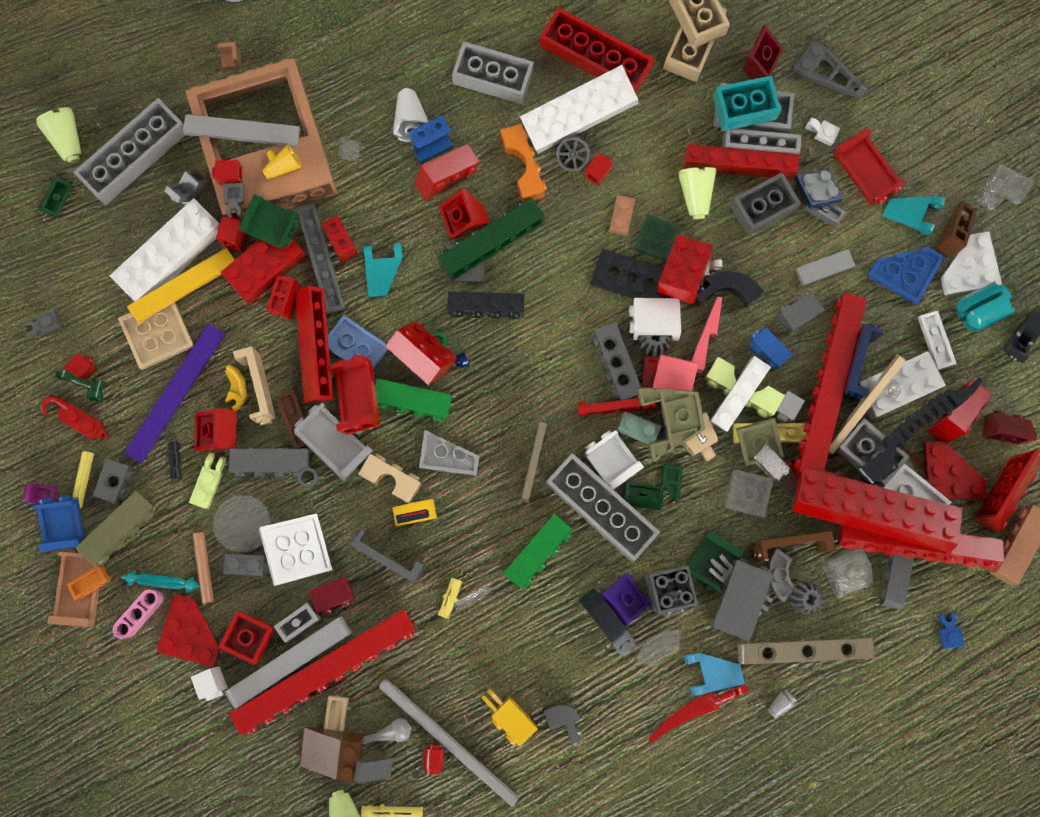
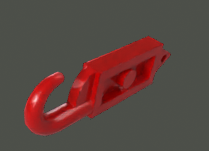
M54 395L48 396L42 401L41 411L45 416H49V413L46 411L47 404L53 402L60 406L58 419L93 441L95 439H109L104 428L105 424L62 398Z

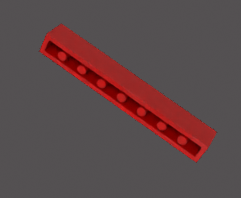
M838 524V546L849 550L862 549L869 553L882 552L890 556L902 555L905 558H923L925 561H943L945 564H963L965 567H983L985 570H995L1004 563L1003 540L960 534L959 545L951 553H946Z

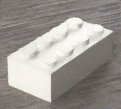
M927 351L902 365L866 411L870 420L946 386L929 352ZM883 372L859 382L858 385L870 390Z

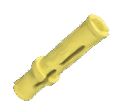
M380 804V806L362 805L361 817H423V807L385 806V804Z

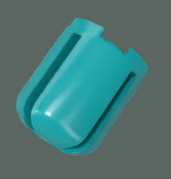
M993 281L960 298L956 305L957 316L960 321L966 319L963 325L972 332H978L1015 312V308L1012 309L1009 300L1012 298V295L1004 284L998 285Z

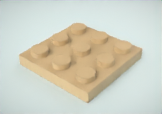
M176 302L139 324L131 313L118 318L141 370L194 346Z

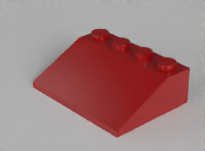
M1033 450L1009 458L988 493L987 499L984 500L973 518L974 522L992 533L1001 532L1007 527L1009 516L1016 512L1018 501L1026 495L1027 486L1037 476L1039 451Z

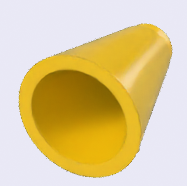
M287 144L276 156L272 150L266 153L270 162L262 171L267 179L301 168L302 164L294 150Z

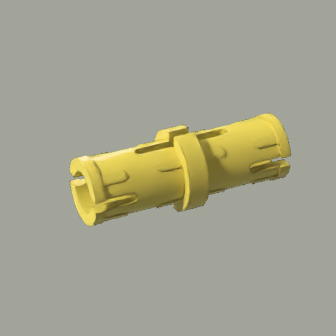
M451 578L446 594H443L442 597L444 600L438 613L439 616L450 619L454 604L458 601L457 596L463 583L462 581Z

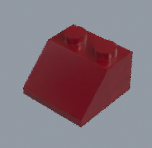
M762 26L743 67L744 72L751 80L771 76L784 49L766 26Z
M993 411V413L985 415L983 438L1017 445L1037 440L1032 421L1024 419L1022 415L1009 416L1005 415L1003 411Z

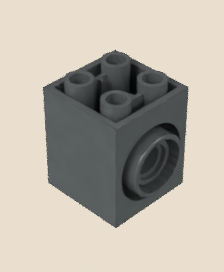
M689 565L644 575L654 614H662V616L689 611V607L698 605Z

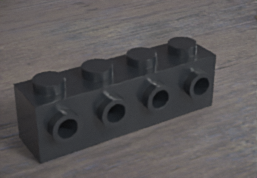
M448 291V315L457 318L463 316H471L472 318L486 316L493 319L509 317V319L524 318L525 294Z

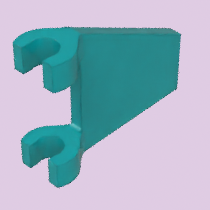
M939 196L889 199L882 217L914 228L923 235L930 236L935 225L922 222L927 207L930 205L932 208L940 210L946 199Z
M393 243L395 257L373 259L371 245L363 246L369 298L388 296L403 258L401 243Z

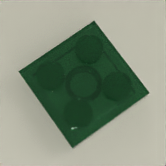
M647 214L633 250L667 262L676 236L680 233L682 227Z

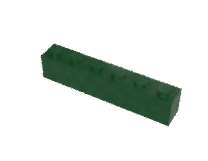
M532 198L528 201L525 200L512 211H506L501 218L490 221L483 229L474 231L467 239L458 241L451 249L443 250L438 256L439 265L448 278L453 281L544 224L545 215Z

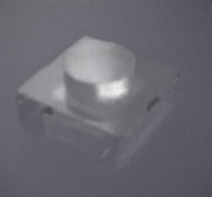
M342 138L338 157L357 161L361 146L360 141Z

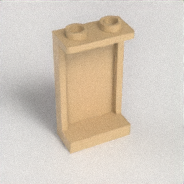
M252 346L233 351L235 360L242 366L249 365L260 409L259 412L250 414V419L261 426L271 424L272 420L276 419L260 354Z

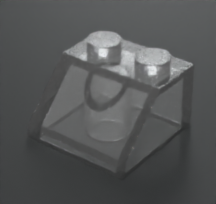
M862 549L849 550L821 562L837 599L873 584L871 564L866 552Z

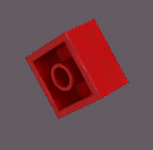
M238 610L218 648L256 665L260 663L276 629L274 625L245 611Z

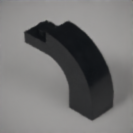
M724 271L713 274L704 281V286L699 289L695 303L699 306L715 293L724 291L736 295L744 306L747 307L760 297L764 290L756 281L745 274Z
M1038 305L1020 323L1003 348V351L1017 362L1024 363L1028 359L1031 346L1040 336V307Z
M594 588L579 599L586 612L599 626L621 657L636 646L628 630Z

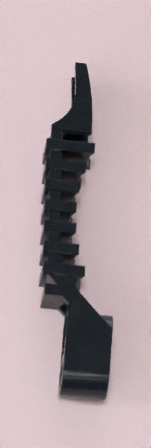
M979 377L963 390L953 391L947 389L943 394L941 392L937 394L935 400L934 398L931 399L928 405L925 404L921 407L920 411L917 410L912 418L908 417L905 423L902 422L898 425L897 430L893 429L889 436L884 437L882 443L887 449L858 469L856 472L864 483L876 485L899 468V465L894 460L896 448L903 449L904 444L910 440V436L917 433L919 427L920 429L923 428L925 422L931 423L933 417L936 416L939 420L944 412L948 417L952 415L954 409L961 406L976 392L983 380Z

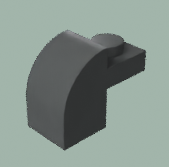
M189 170L184 172L179 183L167 185L164 192L170 196L172 201L186 206L193 198L197 200L203 194L210 181L198 170Z
M559 703L543 709L550 730L566 725L572 744L580 741L581 730L578 723L574 724L573 721L581 718L573 707Z

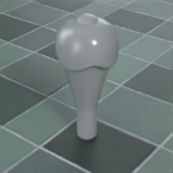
M403 718L395 719L390 725L380 731L364 736L363 744L376 741L403 742L410 737L411 725Z

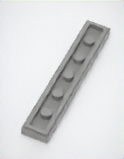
M186 114L183 133L184 135L285 146L288 144L289 146L298 147L300 127Z

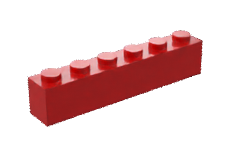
M687 144L684 152L683 169H705V167L716 168V173L768 178L783 172L786 179L793 180L798 173L799 154Z
M307 286L295 291L303 401L305 404H321L333 400L331 370L329 369L330 357L324 288Z

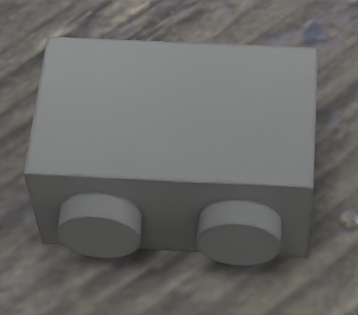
M306 603L276 624L274 628L284 643H287L322 618L315 612L312 603Z

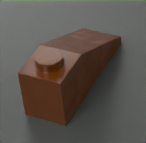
M964 201L959 202L941 233L936 247L941 253L950 258L967 246L977 210Z

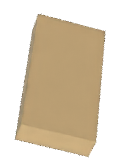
M328 696L323 729L344 731L349 697Z

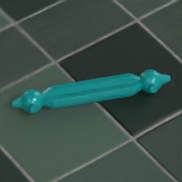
M135 570L121 577L127 581L129 586L137 582L145 586L171 589L185 588L188 593L200 587L193 577L185 581L177 577L152 574L137 575Z

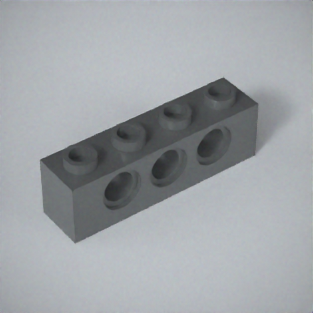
M617 323L595 329L592 341L594 346H598L600 350L598 356L601 364L606 366L607 371H605L608 382H612L614 387L612 389L614 399L620 401L637 398V387L641 386ZM611 342L614 345V349L608 350L604 344ZM619 360L621 366L615 368L612 366L611 361ZM618 378H626L628 384L624 386L620 385L618 383Z

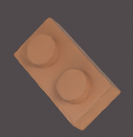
M617 195L609 232L627 236L635 203L634 198Z

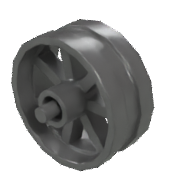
M567 138L557 148V161L565 170L578 171L585 167L589 161V147L580 138ZM575 140L573 150L569 147L567 141ZM579 141L585 146V148L576 151V147ZM563 144L569 150V153L560 152ZM587 150V158H582L578 153ZM560 155L569 156L564 164L560 160ZM575 158L584 161L583 165L577 168ZM571 159H573L574 168L566 167Z

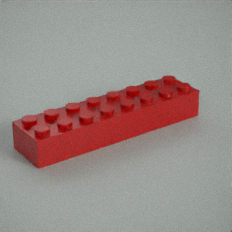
M803 467L798 477L792 512L946 553H951L959 545L962 508Z

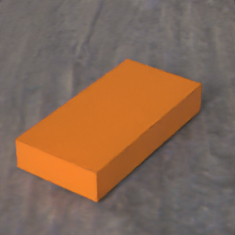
M99 565L97 568L93 567L66 585L74 601L78 602L111 580L104 566Z

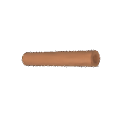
M204 532L193 533L202 604L214 602L205 534Z

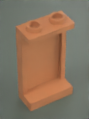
M67 548L65 552H58V556H62L54 613L48 616L47 624L94 627L99 589L82 600L75 602L66 585L94 566L80 555L77 549Z

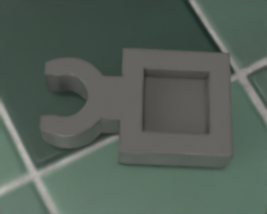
M223 184L224 204L229 205L226 209V214L231 218L232 211L237 210V215L242 217L243 212L239 204H245L244 184Z
M54 310L35 316L37 322L28 321L24 323V326L27 328L33 327V330L27 333L30 337H35L39 332L42 335H47L62 329L57 312Z

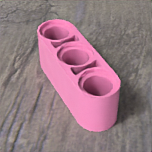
M159 590L144 591L114 624L113 634L115 637L123 639L135 635L162 604L163 594ZM152 593L155 595L153 604L148 600L149 595ZM137 609H140L142 612L140 619L135 617ZM124 624L128 627L126 634H123L121 630Z

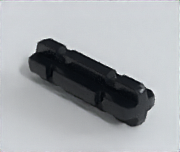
M177 441L169 442V465L172 469L170 471V478L174 480L181 479L180 443Z

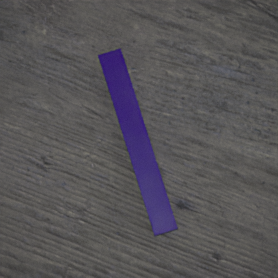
M210 324L207 325L124 453L139 463H143L225 337V333Z

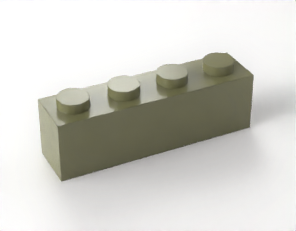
M135 491L76 547L78 553L95 568L99 565L102 566L108 561L109 555L114 550L118 551L129 536L132 537L138 532L139 526L143 522L147 523L151 520L155 512L153 506Z

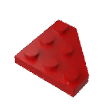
M923 443L925 479L929 481L932 487L948 500L987 499L985 479L947 443Z
M174 594L156 652L215 667L220 648H218L219 643L214 638L206 618L198 607L197 601L194 598Z

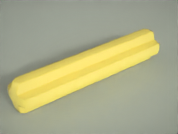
M87 451L82 452L72 497H78L80 508L83 505L94 457L92 452Z

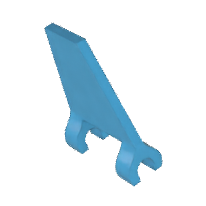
M701 653L683 655L685 663L690 664L699 661L702 670L704 685L690 687L692 695H702L745 684L740 664Z

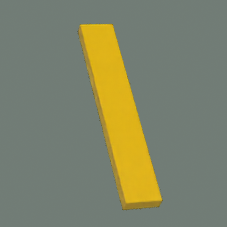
M225 248L128 305L127 308L139 324L220 276V272L231 264L234 258Z

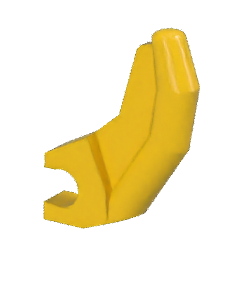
M229 364L226 366L225 373L231 383V387L225 401L230 403L232 400H236V404L232 409L237 411L243 406L248 396L246 381L240 370Z

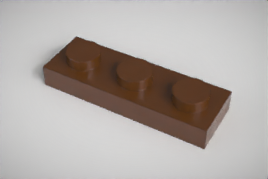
M290 390L275 396L294 449L306 447L307 445L294 434V429L296 428L294 425L302 417L305 419L295 391Z

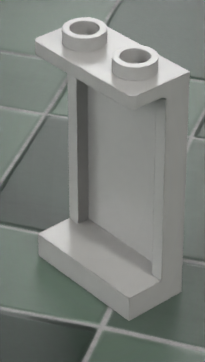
M323 403L319 406L316 404L309 410L308 413L310 415L306 419L302 417L294 425L296 427L294 434L345 481L372 454L373 450L368 446L365 447L353 434L345 435L338 432L336 424L340 422L325 408Z

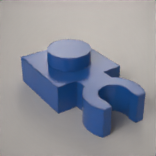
M949 613V621L945 620L944 615H939V622L944 627L943 629H938L942 648L950 649L965 646L961 627L954 626L956 622L955 614Z

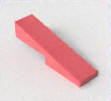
M717 297L714 301L690 360L699 364L696 373L704 371L708 340L717 335L722 297Z

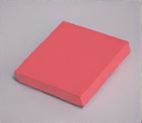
M661 354L652 388L692 391L699 364Z

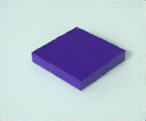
M628 573L600 594L624 626H627L651 605Z

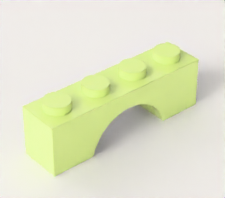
M717 357L704 380L707 381V385L714 389H721L724 391L723 394L727 396L737 382L734 375L735 366ZM767 386L761 391L754 392L745 407H752L757 410V414L770 418L776 413L785 395Z

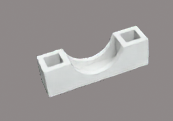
M751 357L737 382L718 406L710 421L722 430L728 431L771 367L757 357Z

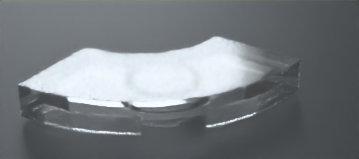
M668 630L655 634L640 648L635 662L656 666L658 659L664 653L679 650L682 631Z

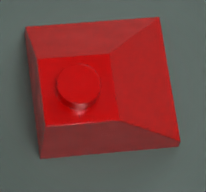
M461 189L439 205L450 240L472 234L478 229L481 230L490 222L484 206L465 189Z

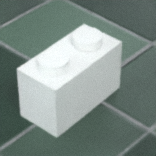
M220 666L205 670L191 677L199 700L206 698V701L215 699L223 695L222 691L228 689Z

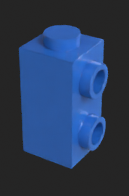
M766 327L762 331L758 329L751 336L753 339L749 343L751 351L756 355H760L764 359V363L771 367L770 369L773 368L776 371L793 355Z

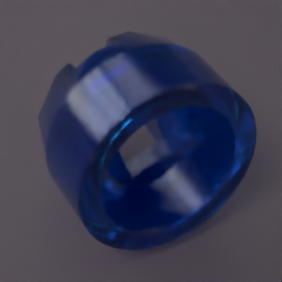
M461 352L456 356L455 364L458 367L465 368L470 366L465 352Z

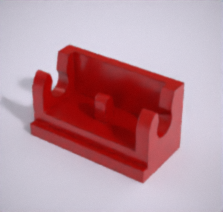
M277 275L266 311L276 317L282 316L287 320H291L296 306L295 291L300 290L302 285L293 278Z

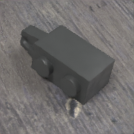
M225 554L223 574L268 576V574H271L266 556Z

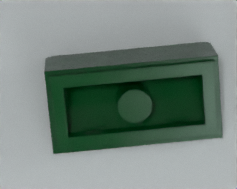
M55 176L38 211L58 218L73 184Z
M626 481L623 499L633 507L661 510L664 487Z

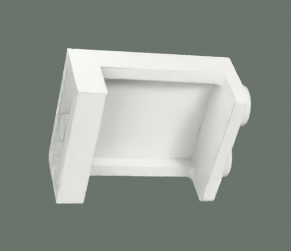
M634 298L633 305L629 306V317H633V322H630V333H633V340H637L638 335H671L672 341H679L681 335L679 299Z
M609 430L601 436L603 440L597 444L595 441L589 444L584 455L602 480L614 490L643 469L644 466L635 459L618 436L617 430L614 432Z

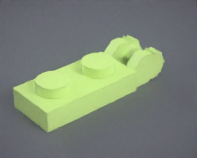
M211 452L208 454L205 465L202 467L189 501L191 504L208 510L219 485L226 462L225 457H220L216 465V471L210 469L215 458L214 453Z

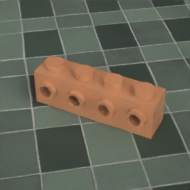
M1034 505L1025 506L1019 511V519L1010 528L1008 539L1003 542L1004 563L997 569L989 572L1009 585H1019L1040 545V509Z

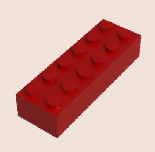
M559 7L540 36V48L596 78L622 65L636 96L651 72L655 60L651 56Z

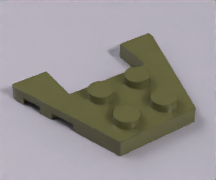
M637 387L641 406L659 401L661 403L667 438L648 443L652 461H657L662 455L671 452L682 442H687L705 430L699 393L697 391Z

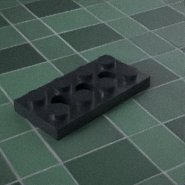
M605 249L601 250L590 285L632 299L665 298L666 296L657 293L658 283L664 268ZM616 268L619 271V275L612 277L609 274V270ZM634 274L637 277V281L631 283L627 280L626 276ZM646 280H652L655 286L653 288H647L644 282Z

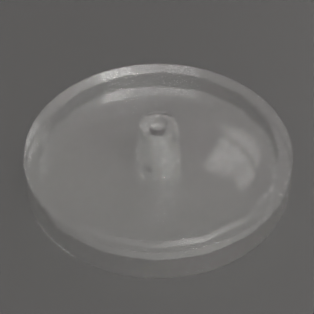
M245 495L234 496L223 502L217 509L213 520V529L217 540L225 548L236 552H248L261 546L263 543L259 528L271 525L270 513L266 506L258 499Z

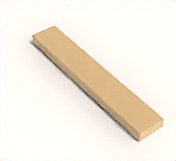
M899 354L895 356L868 391L867 396L860 401L832 438L829 449L830 453L833 454L906 362L904 357Z

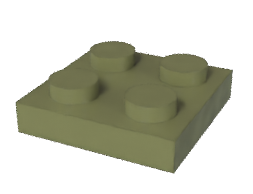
M774 418L736 428L746 466L784 456Z

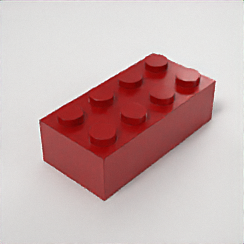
M259 239L220 273L250 306L274 285L277 275L285 276L302 262L306 255L293 239L289 248L286 247L285 250Z

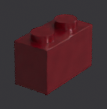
M347 576L308 591L315 612H322V615L333 612V608L340 605L341 608L352 604L351 600L356 599Z

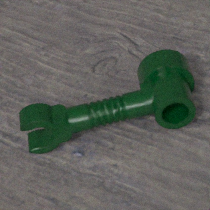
M64 369L56 371L55 378L87 388V399L96 402L102 401L104 381L93 379V382L72 375V373Z

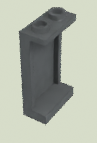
M364 529L356 531L351 540L353 541L352 546L409 581L417 583L426 568L424 564L417 561L412 570H409L365 544V540L370 532Z
M740 558L739 560H732L734 565L715 617L710 619L708 626L750 642L774 574L769 573V569L764 566L757 565L756 568L750 565L751 561Z

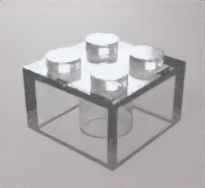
M733 470L723 509L764 518L774 479Z

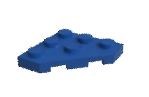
M926 247L887 258H880L875 261L866 277L916 305L919 303L945 256Z

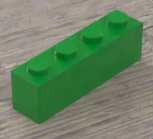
M377 379L375 389L378 408L387 410V407L395 408V412L403 414L409 411L413 412L414 416L424 418L425 415L431 416L432 420L443 422V419L448 420L453 401L452 395Z
M554 514L503 574L520 589L523 586L527 589L534 581L532 578L534 573L537 571L540 574L547 564L544 563L548 557L553 558L558 553V545L561 542L565 544L570 539L572 528Z

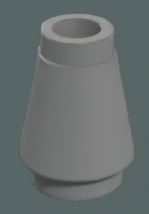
M786 689L778 694L768 711L776 719L795 707L794 704L797 700Z

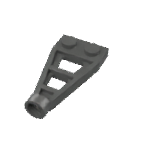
M813 40L792 70L808 81L856 97L861 100L869 88L861 83L828 48L816 40ZM821 61H827L832 66L833 73L830 76H823L816 72V68ZM837 73H841L848 79V83L845 86L833 81Z

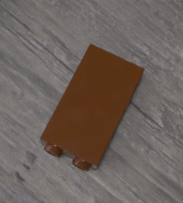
M832 531L754 542L751 552L753 558H756V562L768 561V548L815 542L817 553L835 551Z

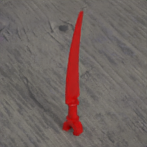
M746 684L735 689L731 688L730 691L720 695L716 694V696L711 692L688 703L671 715L652 734L649 742H654L684 722L706 713L720 710L718 704L722 705L727 700L737 699L738 696L748 693L749 690Z

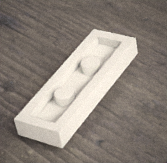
M938 311L917 317L937 370L957 364Z

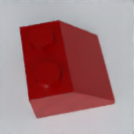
M215 408L195 413L194 451H227L236 449V410Z

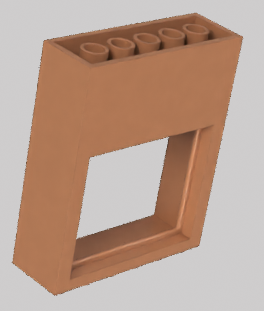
M294 58L283 59L276 64H266L262 68L250 69L239 75H230L226 79L219 81L213 80L206 85L193 86L185 91L192 115L208 117L206 105L286 81L289 83L305 137L299 138L298 147H290L300 159L302 167L267 179L262 171L270 162L266 153L272 150L276 156L285 145H275L230 159L239 160L243 166L242 183L245 186V204H239L243 214L242 217H239L237 210L231 213L232 216L240 218L241 221L254 194L287 210L338 194L302 77ZM199 136L222 215L228 217L226 209L229 205L224 204V185H219L212 176L215 160H221L215 138Z

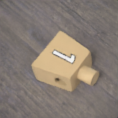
M705 412L703 413L705 430L681 444L692 456L701 452L705 460L709 461L717 456L711 445L715 444L718 438L709 416Z

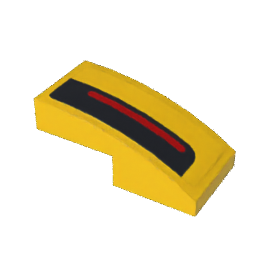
M434 499L392 507L396 526L437 518Z

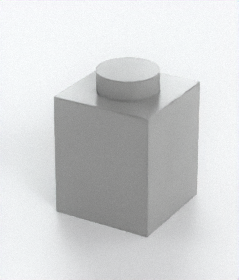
M787 391L784 393L785 397L775 413L776 418L784 423H790L795 419L805 401Z

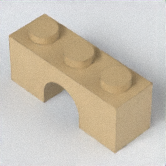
M377 453L375 456L370 454L358 474L375 485H378L384 476L394 477L396 486L392 494L410 504L422 485L418 482L420 478L412 473H409V475L401 472L403 468L394 463L390 466L385 463L386 459Z

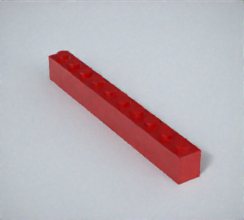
M845 292L835 302L836 314L832 316L830 321L832 330L826 337L827 349L823 351L821 356L823 365L817 372L819 381L813 388L812 396H814L813 403H810L807 411L810 414L809 420L804 424V439L800 440L798 450H801L800 455L796 457L794 462L795 475L799 476L803 467L824 472L867 301L866 298Z
M403 609L229 713V716L240 735L245 732L247 735H250L258 730L257 725L262 722L266 725L276 719L275 715L282 712V714H285L292 710V704L297 701L301 704L310 699L311 696L309 694L317 691V693H320L327 689V683L332 680L335 683L346 677L344 673L352 670V672H355L362 668V662L367 659L370 662L380 657L379 652L386 649L387 652L398 646L396 642L402 638L404 641L415 636L413 632L417 628L406 609Z

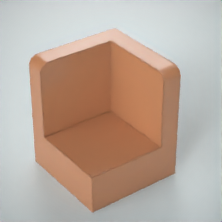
M236 42L217 44L221 54L223 71L242 69L241 55Z

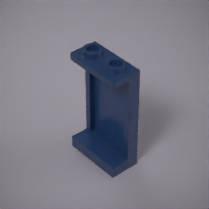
M868 324L859 329L843 399L857 402L868 394L869 388L859 386L858 382L869 341L873 342L884 333V330L879 329L877 325Z

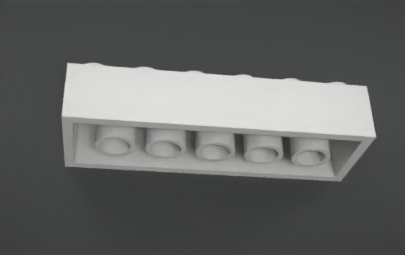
M621 65L520 116L535 150L539 154L565 139L571 138L637 105L638 98Z
M193 198L119 266L110 277L134 301H137L173 280L217 239L216 236L220 224Z

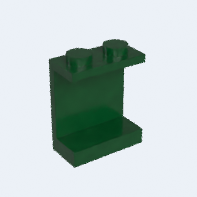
M254 194L239 230L285 250L286 247L289 248L293 239L291 236L293 229L297 230L301 219H299L300 215L298 213L289 211Z
M707 531L686 565H689L692 581L695 583L697 580L704 584L703 588L711 593L714 591L720 592L722 583L708 570L712 568L721 577L723 575L718 572L710 560L713 558L728 570L729 568L723 564L719 556L722 554L732 564V560L740 559L744 551L712 531Z

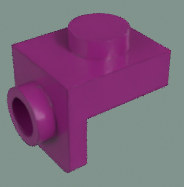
M27 483L23 493L24 501L36 504L38 499L51 497V500H56L58 486Z

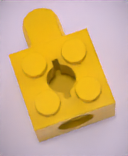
M489 688L487 692L499 706L497 707L485 694L481 698L493 710L492 723L499 730L502 728L505 730L506 738L512 745L517 743L520 747L538 730L537 725L510 696L502 701Z

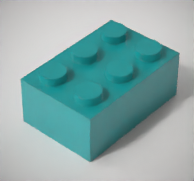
M772 76L716 87L713 94L722 131L773 121L777 119L781 112Z

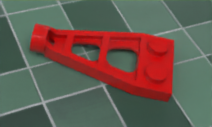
M639 398L591 405L586 404V401H578L579 416L656 410V403L641 406Z

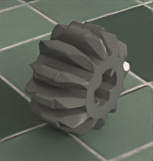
M641 335L639 337L641 350H646V355L652 353L653 357H656L657 353L664 355V351L669 350V344L672 341L669 335Z
M804 581L803 583L797 582V588L792 587L794 592L789 595L792 598L790 604L794 606L796 612L809 615V613H816V608H821L819 603L824 601L820 597L823 592L817 584Z

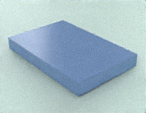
M344 314L328 335V345L331 353L342 360L352 359L355 355H363L372 361L373 370L389 350L386 348L387 344Z

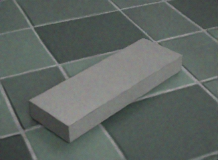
M849 249L798 267L795 270L803 287L854 268L856 265Z

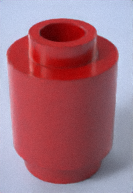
M430 743L428 747L424 748L423 768L425 769V774H441L444 748H441L440 744Z

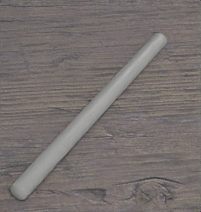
M384 679L380 683L379 688L511 807L518 801V795L388 679Z

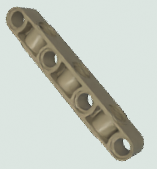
M873 638L737 644L739 664L875 658ZM844 644H847L849 648L846 654H843L841 650ZM807 645L810 652L807 656H804L802 649ZM766 647L771 651L768 658H764L762 654L763 649Z

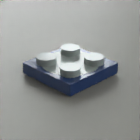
M828 168L798 174L794 178L809 209L840 203L844 199Z

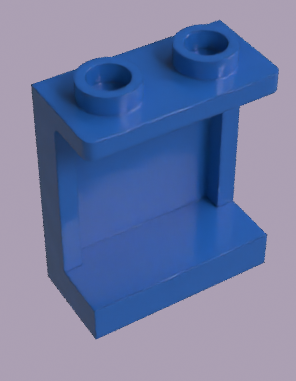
M443 115L409 131L412 149L420 164L453 149V144L448 137L451 129Z
M70 495L59 496L57 500H51V497L38 499V503L32 505L33 510L37 509L43 542L39 544L40 552L74 548L85 539L78 497L71 498Z

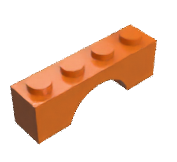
M522 124L500 130V138L505 153L519 157L526 166L524 175L517 181V188L522 202L528 201L531 198L534 201L544 198L547 188L544 179H540L539 174L541 170L539 164L534 162V149L528 145L529 135L527 130H523Z

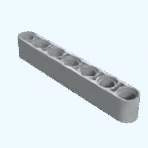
M342 616L335 619L225 691L234 709L247 703L352 633Z

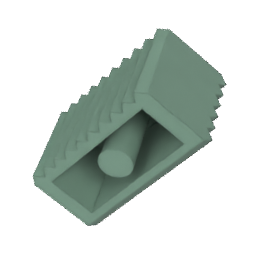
M625 412L617 432L648 444L656 441L661 426H657L653 422L650 423L649 420L646 421L642 417L639 418L635 414L632 415Z

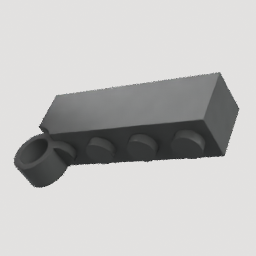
M230 449L229 472L235 474V477H247V474H254V477H266V474H274V477H285V474H293V477H298L299 483L306 488H313L319 482L318 473L311 468V451L309 449ZM307 472H313L314 481L310 484L303 482V476Z

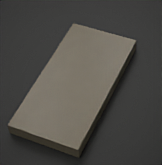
M540 422L538 425L521 500L527 503L529 502L547 423Z

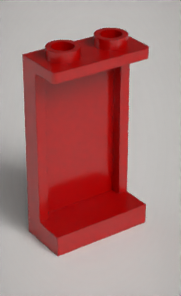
M867 127L838 146L833 155L872 207L876 203L879 205L889 199L888 195L891 193L896 195L904 189L902 186L907 181L905 178L900 181L869 139L872 133Z
M355 355L352 359L339 360L335 364L330 365L329 369L335 373L341 422L336 424L337 431L349 435L380 426L372 361L363 355Z

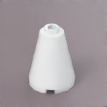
M405 88L398 93L393 132L400 141L411 142L409 131L429 121L416 92Z

